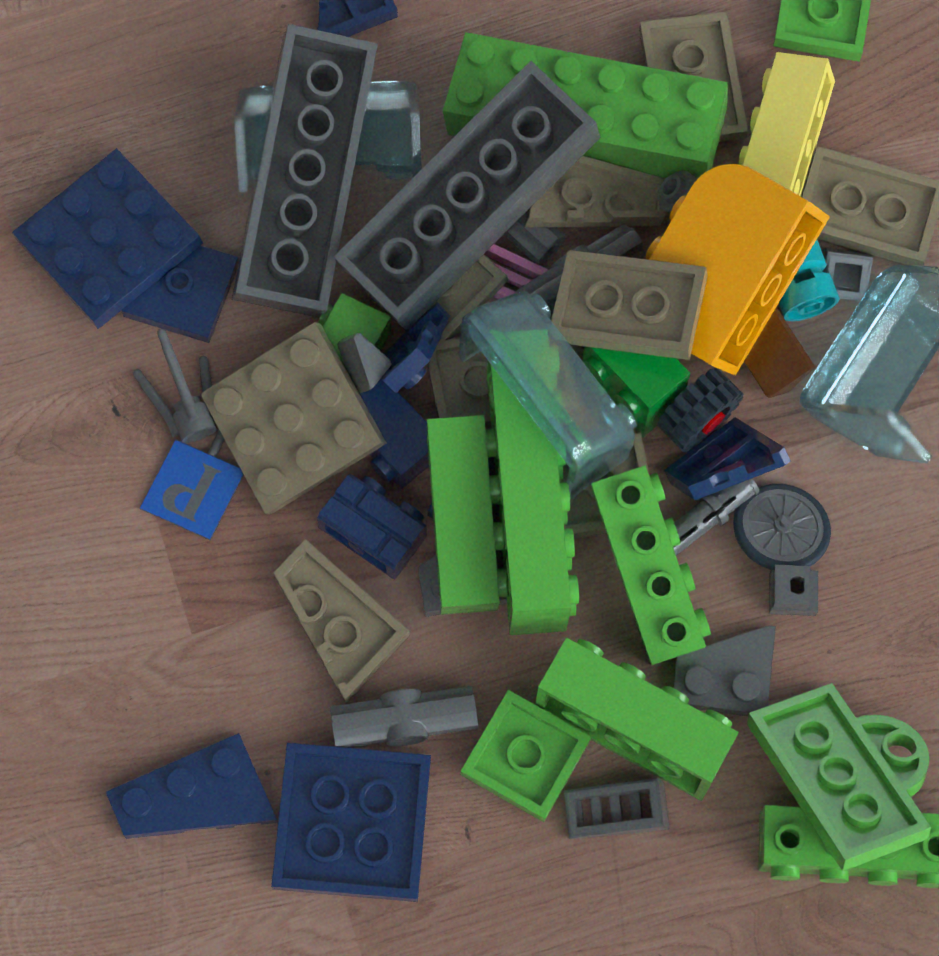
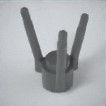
M161 328L157 331V335L181 400L174 405L175 413L173 414L141 370H134L133 376L166 421L172 437L180 435L183 443L202 440L217 430L215 421L205 402H201L199 396H191L167 332ZM201 356L199 358L202 392L212 387L208 359L206 356Z

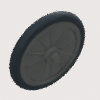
M768 484L758 487L759 493L741 504L734 514V534L743 552L755 563L770 570H774L775 565H814L825 554L831 538V525L823 506L811 494L792 485Z

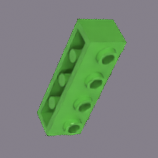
M484 415L427 419L426 432L441 615L498 611L499 597H507L508 591L506 569H497L495 550H503L504 542L502 522H493L492 504L500 503L498 475H489L488 458L496 457L494 429H485Z
M646 465L591 483L590 486L649 664L654 665L705 648L706 644L703 637L711 635L710 628L703 609L694 610L688 592L696 590L695 583L688 564H678L673 547L680 545L681 542L672 517L663 519L658 502L666 498L657 472L649 475Z
M765 805L759 813L758 871L771 872V879L781 881L799 880L801 873L819 874V881L825 883L849 882V876L868 877V884L896 885L898 884V878L917 879L918 887L939 888V814L922 813L931 826L928 839L842 872L801 807Z

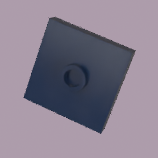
M204 246L198 247L122 309L123 317L210 343L236 274L239 258Z

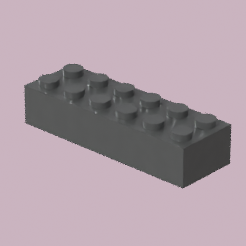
M293 24L287 25L282 38L231 300L320 318L322 314L327 312L336 265L334 256L339 250L377 52V43Z
M530 61L334 256L335 260L376 303L407 331L601 138L597 123L540 68Z

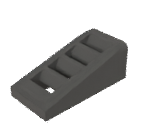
M659 778L564 790L569 839L669 829L665 785ZM641 794H649L652 818L643 819ZM621 796H629L632 817L630 821H624ZM609 797L612 823L604 824L601 798ZM590 799L593 821L591 826H584L582 800Z

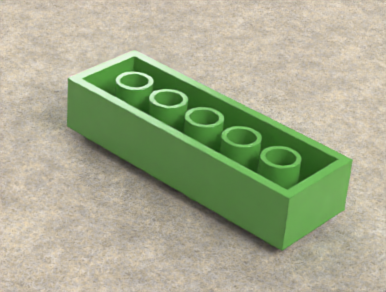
M465 32L443 108L448 135L455 136L532 61L597 123L601 138L583 156L667 178L681 170L688 171L699 178L702 174L712 169L728 107V82Z
M545 332L488 335L486 374L491 429H494L496 457H494L495 475H498L500 503H498L499 521L502 522L504 549L502 550L503 568L506 569L508 596L506 597L509 635L564 632L567 630L569 617L576 616V604H579V585L577 575H568V570H572V557H575L573 529H564V525L568 523L567 511H570L568 482L560 483L559 481L563 480V465H566L564 437H555V435H559V420H561L560 393L551 392L555 391L554 376L557 375L555 347L547 348Z

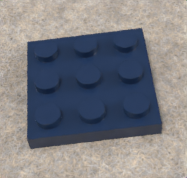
M117 148L12 232L20 245L97 329L107 323L203 244L200 235Z
M287 743L271 885L272 890L418 902L431 755Z

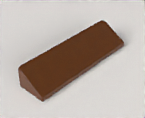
M776 307L744 360V363L768 398L790 392L816 368Z

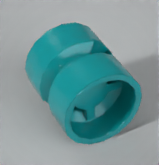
M818 240L815 241L778 303L785 321H802L815 317L833 308L840 300L830 273L823 272L827 263Z

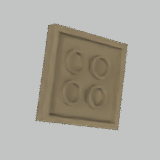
M313 322L200 394L265 514H273L387 444L322 325L317 322Z

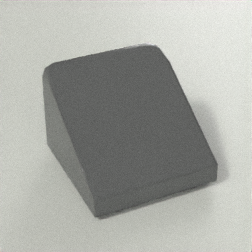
M827 247L824 256L827 265L823 272L830 273L839 298L866 302L873 261L872 255L860 251Z
M361 333L343 338L337 344L345 369L359 394L371 390L392 365L391 361Z

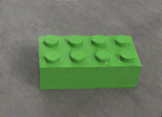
M566 637L538 686L535 705L592 736L591 740L702 801L739 733L731 728L732 722L714 710L707 709L703 713L688 704L689 698L672 687L663 686L660 689L645 681L646 675L633 665L621 662L618 666L602 657L604 652L591 642L578 639L576 643Z

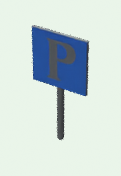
M220 430L208 453L175 440L140 509L211 541L244 476L239 467L216 458L225 440Z

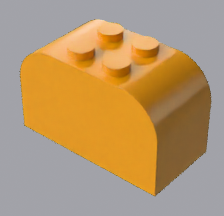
M724 164L702 174L694 182L687 195L681 196L676 201L670 212L669 219L671 222L662 237L658 236L651 243L646 253V260L706 267L708 277L691 354L709 365L735 376L830 218L829 215L808 200L744 165Z

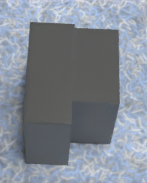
M775 565L774 570H771L769 573V614L816 616L818 613V571L810 570V566ZM790 581L801 583V594H795L790 591Z

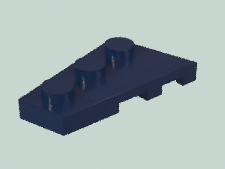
M239 733L106 791L126 839L178 834L199 829L235 828L237 825L278 823Z

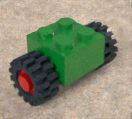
M582 346L584 353L580 374L583 376L581 381L587 391L595 398L603 397L613 408L612 414L625 430L630 432L633 429L637 434L641 432L642 438H644L658 426L682 452L690 451L701 440L704 441L708 438L712 431H716L721 426L720 424L731 416V412L743 400L744 394L716 367L708 370L705 375L699 376L694 384L691 383L687 386L691 373L677 358Z

